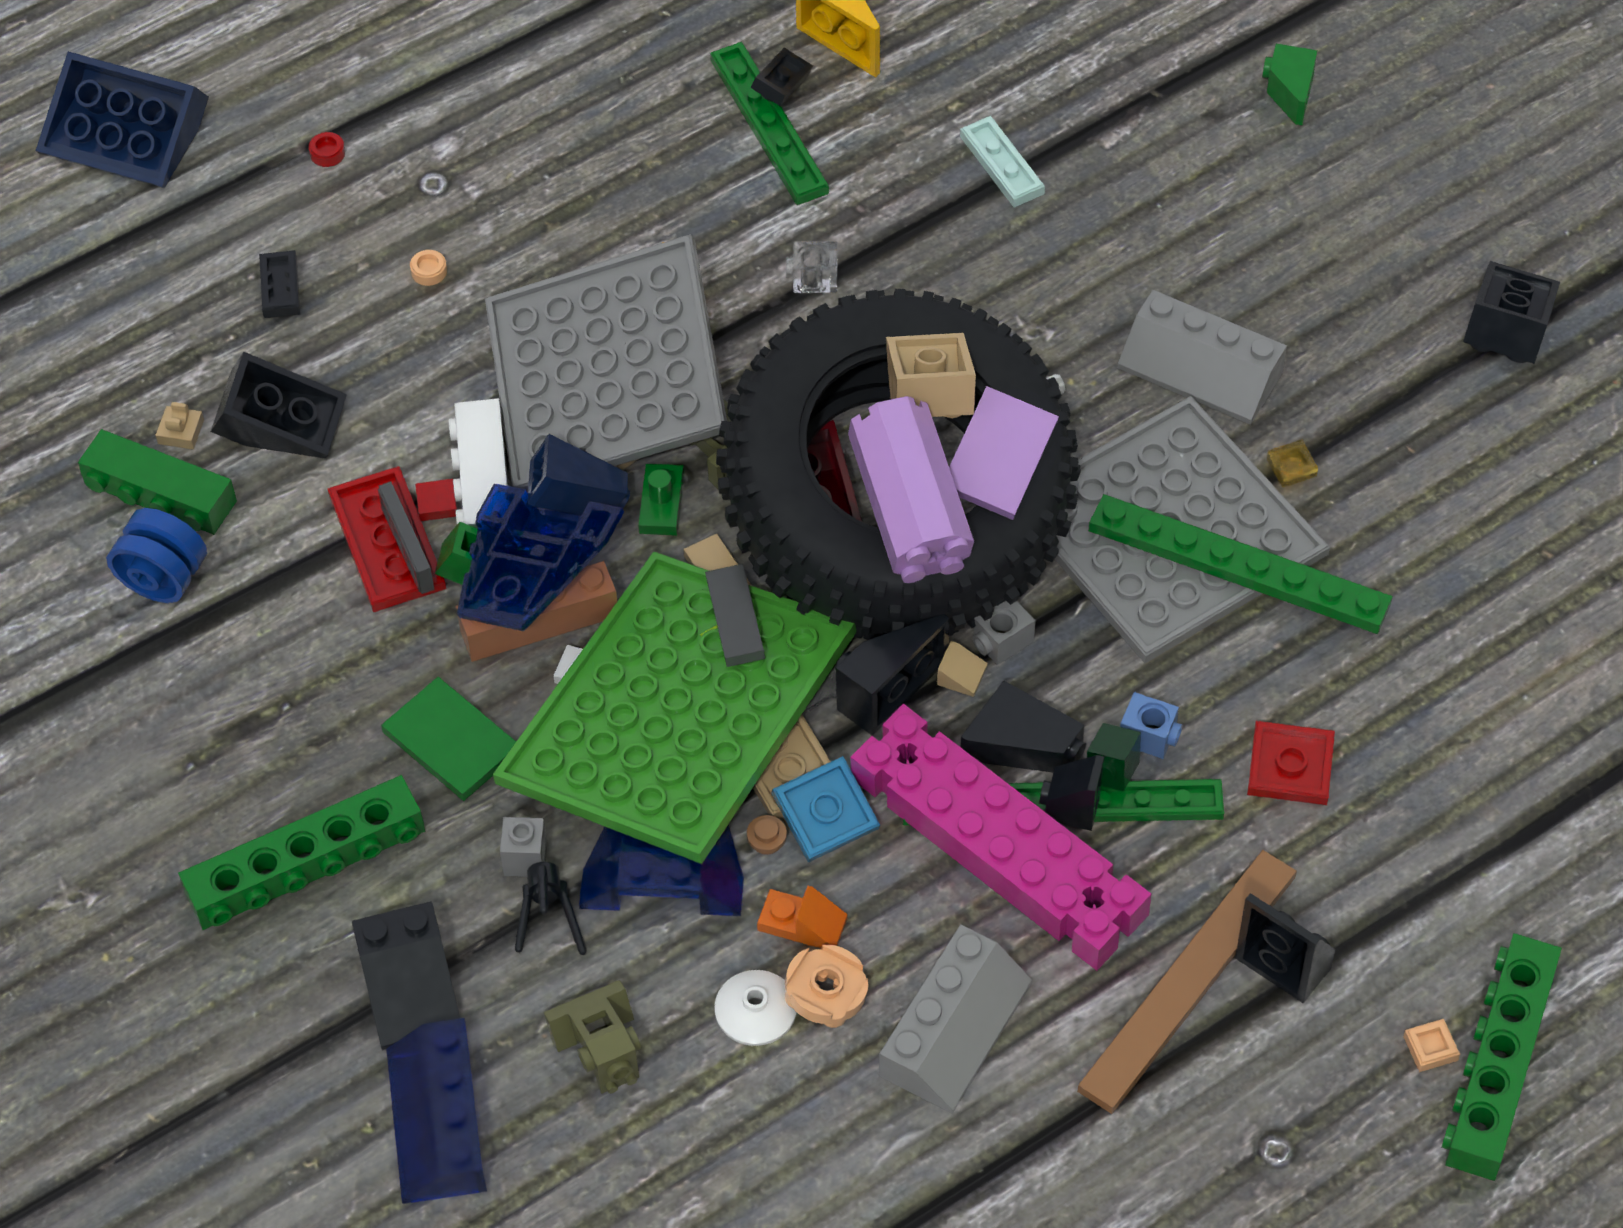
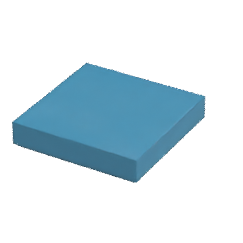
M843 756L772 789L771 794L807 862H811L878 830L880 827V823Z

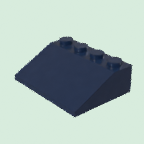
M68 51L35 151L165 188L199 130L209 96L192 85Z

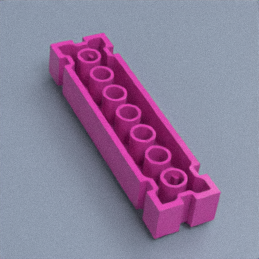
M902 704L882 725L883 738L880 741L871 736L850 757L851 771L857 783L874 797L881 791L887 795V807L902 819L904 818L909 825L1055 939L1060 941L1065 935L1073 940L1072 952L1096 971L1118 949L1120 931L1129 937L1149 916L1152 895L1149 891L1127 874L1120 881L1113 877V864L943 733L939 731L935 737H931L928 734V722L905 704Z

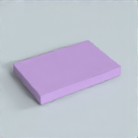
M986 386L949 466L959 497L1013 520L1059 416Z

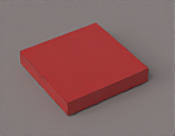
M1256 721L1247 795L1327 805L1335 731Z

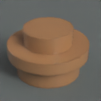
M759 816L752 820L747 828V841L749 845L761 854L777 852L787 839L785 824L775 816Z

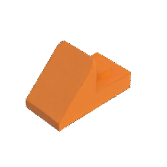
M809 885L803 898L770 889L757 922V929L760 932L822 949V945L838 946L848 914Z

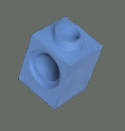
M1134 692L1120 727L1141 732L1140 751L1163 759L1168 746L1175 747L1177 745L1183 724L1177 723L1178 706ZM1147 725H1155V726H1157V727H1159V728L1152 729V728H1148V727H1146V726H1147Z

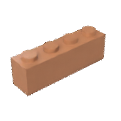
M602 561L456 606L460 632L470 659L473 662L603 622L617 603V594L606 564Z

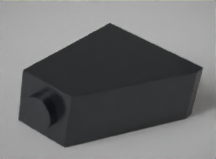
M1003 681L961 736V748L980 763L1053 773L1056 766L1074 762L1081 758L1086 748V743L1083 742L1085 725Z

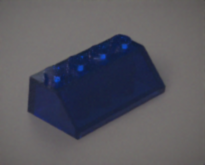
M465 1018L422 1024L386 1049L402 1204L487 1192L472 1055Z

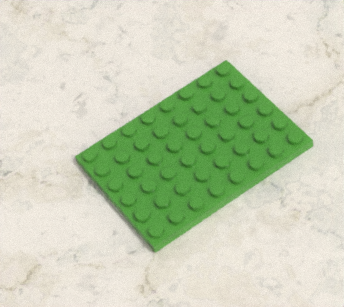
M653 551L493 773L495 784L702 864L856 634L855 623L842 620L839 626L829 623L830 617L812 609L808 614L805 613L804 616L796 610L799 602L785 597L779 598L774 593L748 585L765 659L727 667L718 627L707 631L717 625L705 574L708 570Z

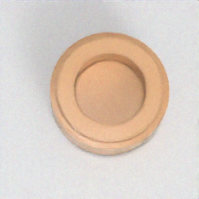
M420 251L410 261L412 278L418 284L425 286L440 283L447 275L445 257L438 251Z

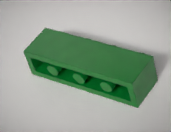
M103 429L99 431L78 461L84 484L91 490L114 495L128 505L136 504L144 508L161 510L182 520L195 531L203 530L215 535L237 502L231 479Z

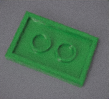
M440 677L434 679L381 725L382 732L463 801L493 776V773L516 743L512 737Z

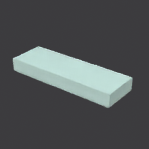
M991 116L960 129V138L1014 208L1045 194L1044 184Z

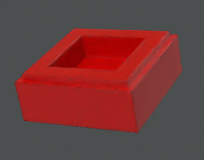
M453 478L415 484L421 521L456 517L457 506Z

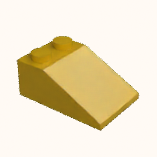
M796 0L797 29L875 78L880 74V25L865 0Z

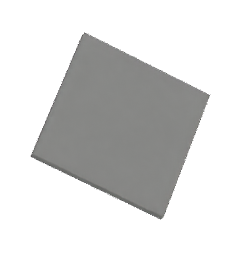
M691 234L485 298L513 491L517 495L528 492L530 460L548 434L613 466H617L719 435L721 421H727L695 239Z
M1189 396L1078 459V465H1081L1078 481L1070 482V484L1076 486L1075 494H1078L1077 505L1075 509H1065V512L1068 513L1067 520L1072 523L1066 537L1056 535L1059 540L1057 545L1059 552L1055 560L1140 659L1147 663L1263 593L1089 532V522L1103 494L1306 566H1310L1329 555L1330 547L1194 398Z

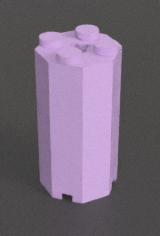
M908 396L875 403L868 408L870 416L862 420L860 414L851 419L848 436L893 573L900 574L904 583L917 582L926 575L940 572L944 575L956 573L964 568L963 560L970 556L974 539L928 404L920 401V405L917 406L914 398Z

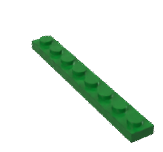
M1103 494L1089 522V532L1375 634L1379 633L1391 606L1393 597L1391 595Z

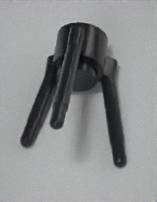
M538 862L531 865L527 870L528 883L522 886L523 901L516 935L515 951L520 953L523 950L532 899L539 904L540 912L546 914L548 904L555 902L558 896L560 897L579 954L585 955L587 950L568 896L567 882L560 880L559 867L551 862Z

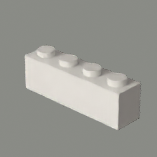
M499 398L454 403L455 418L449 419V431L451 441L457 440L458 448L451 449L453 471L460 470V478L453 479L455 500L462 501L463 509L456 510L457 524L463 522L506 541L513 542L503 422Z

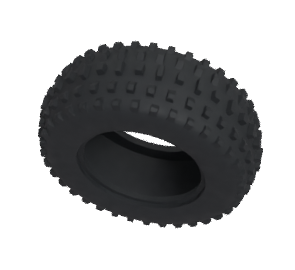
M895 289L894 295L885 296L884 290L866 291V298L858 300L855 295L838 298V305L829 308L826 303L813 309V314L807 316V321H804L800 316L791 322L786 331L780 335L776 333L768 341L770 349L764 346L759 354L754 357L750 363L753 371L748 369L744 371L736 387L740 395L731 393L728 399L727 409L729 410L727 415L731 421H721L719 436L724 438V444L727 448L717 449L716 465L720 466L722 473H726V477L718 479V490L723 500H730L731 502L730 506L725 507L724 516L730 528L738 526L737 545L742 554L751 552L748 559L753 565V571L758 577L767 574L765 582L773 589L772 591L777 597L781 598L787 594L786 598L799 602L796 610L804 616L805 613L808 614L812 609L830 617L829 623L839 626L842 620L855 623L856 634L854 637L860 639L863 637V639L870 640L874 638L875 634L884 635L942 614L950 618L949 636H953L954 633L959 632V629L965 628L966 622L971 629L976 626L975 617L981 616L984 621L992 618L993 607L1005 601L1010 605L1013 604L1029 589L1027 582L1034 586L1039 581L1042 572L1046 568L1044 559L1053 562L1059 552L1057 548L1059 540L1056 535L1066 537L1072 522L1067 520L1068 513L1065 512V509H1075L1077 505L1078 494H1075L1076 486L1070 484L1072 481H1078L1081 473V465H1078V458L1071 457L1070 454L1076 452L1078 447L1076 432L1066 428L1070 423L1071 413L1068 403L1059 404L1058 402L1062 394L1055 377L1046 379L1050 371L1043 363V360L1038 354L1029 355L1032 347L1026 341L1023 342L1019 335L1015 333L1009 336L1012 329L1006 324L1002 323L998 327L999 321L992 316L988 320L986 319L988 314L986 311L978 308L973 313L971 312L972 306L963 303L960 307L961 300L952 297L950 303L943 302L944 296L935 295L934 292L924 291L923 296L918 297L914 296V291ZM964 333L976 374L974 412L986 386L1057 415L1059 418L1014 519L1011 520L976 505L970 512L965 514L974 544L970 556L963 560L964 568L953 574L944 575L940 572L926 575L917 582L904 583L900 574L893 573L879 528L850 516L824 492L811 468L807 447L820 429L839 414L860 405L891 400L886 337ZM973 415L945 418L965 434Z

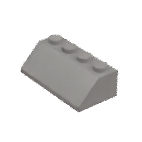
M1152 290L1136 315L1117 368L1184 397L1192 396L1198 403L1251 425L1283 373L1287 345Z
M960 924L879 1053V1077L953 1114L1031 986L1032 979L996 941Z

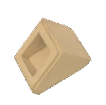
M950 641L938 668L937 685L974 697L988 663L959 643Z

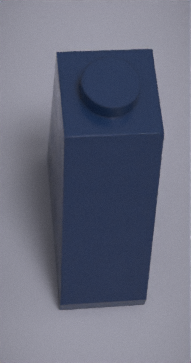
M551 434L547 435L530 460L527 504L533 507L609 521L616 509L622 510L630 497L627 472Z

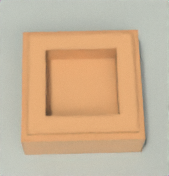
M1444 1019L1405 1030L1403 1037L1419 1072L1459 1060L1460 1053Z

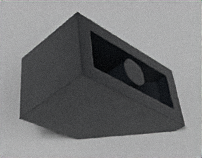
M1095 755L1056 766L1051 782L1044 780L1039 804L1046 805L1045 812L1062 825L1092 831L1101 796L1104 757Z

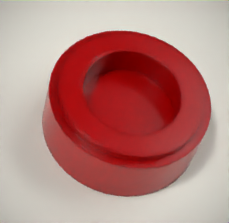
M332 132L317 134L309 142L311 160L321 167H331L339 164L345 157L343 139L338 134Z

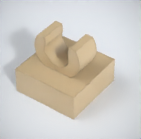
M172 402L171 407L166 406L156 433L158 444L194 450L204 422L202 411L190 410L187 404Z

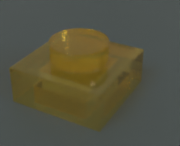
M1303 439L1268 450L1267 461L1282 488L1317 477L1318 466Z

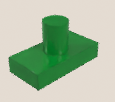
M646 464L638 524L639 534L677 536L684 477L683 465Z

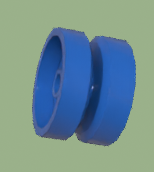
M143 508L136 510L123 529V536L117 539L106 557L107 566L121 583L137 594L153 601L173 603L178 602L191 582V575L196 573L207 556V547L201 536L182 520L161 510Z

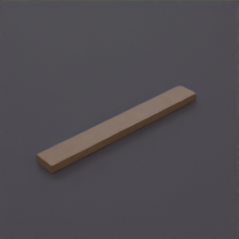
M1264 850L1260 852L1078 1085L1077 1092L1109 1113H1114L1236 955L1247 896L1251 893L1273 907L1295 879L1297 870Z

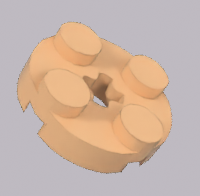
M822 945V949H815L810 952L809 948L799 952L788 966L785 979V1001L788 1006L805 1019L825 1024L830 1028H837L842 1026L845 1020L855 1016L862 1008L868 991V978L866 979L863 965L859 958L842 947ZM827 978L834 981V990H823L819 988L816 981L824 982Z

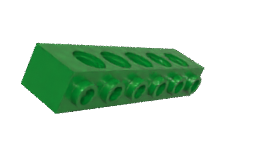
M400 775L178 872L184 893L202 930H205L211 926L223 925L232 917L247 910L259 909L270 900L281 895L300 891L308 883L324 876L336 875L344 867L360 860L372 859L380 854L381 851L396 844H404L414 840L419 834L425 832L422 813L403 776ZM378 820H385V822H383L382 824H372L373 822ZM342 836H347V837H348L347 839H345V840H343V841H334V840H336L337 838L342 837ZM303 853H311V854H310L309 856H307V857H303V858H299V857H298L300 854H303ZM266 869H274L268 874H260ZM231 885H235V886H236V887H235L234 889H232V890L223 891V889L226 888V887H228V886H231Z
M1513 933L1509 948L1500 946L1494 970L1501 971L1502 973L1499 983L1490 980L1484 1005L1491 1006L1488 1018L1480 1015L1473 1040L1480 1041L1481 1044L1478 1053L1470 1051L1463 1075L1470 1077L1468 1089L1459 1087L1452 1111L1460 1114L1457 1126L1448 1123L1441 1147L1449 1150L1445 1166L1495 1181L1562 947ZM1520 980L1525 982L1528 986L1521 987L1516 985L1513 981ZM1503 1015L1513 1016L1518 1022L1507 1021L1503 1018ZM1492 1051H1502L1506 1053L1508 1057H1498L1494 1055ZM1481 1087H1493L1498 1091V1093H1487ZM1470 1123H1482L1488 1130H1477Z

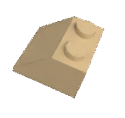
M964 333L886 337L891 399L908 396L914 398L917 406L920 405V401L926 402L932 417L957 418L961 415H974L976 374Z

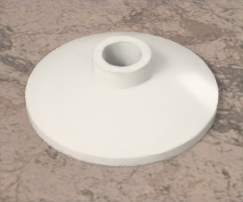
M749 970L734 975L722 985L715 999V1017L721 1030L732 1040L749 1046L766 1045L782 1038L794 1024L797 1012L788 1006L785 1001V980L772 972L764 970ZM752 998H760L763 1000L760 1004L753 1005L748 1002V1000Z

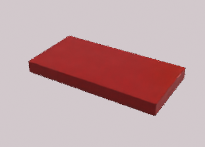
M400 466L327 488L373 613L446 589L444 578L435 574L437 560ZM392 482L430 565L434 590L423 594L418 591L381 509L378 494L379 485Z

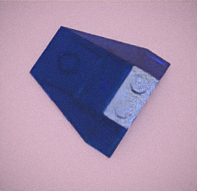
M494 483L476 516L475 524L478 531L475 543H471L469 554L472 560L469 573L464 575L457 609L459 618L525 631L607 545L624 514L622 507L589 501L582 516L533 507L527 504L528 492L526 489Z
M729 825L702 864L604 826L583 868L579 909L620 911L621 895L699 899L701 915L741 916L744 876Z

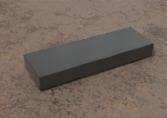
M392 482L379 485L378 494L381 509L418 591L423 594L434 590L430 565Z
M743 564L705 572L726 666L730 667L765 659Z

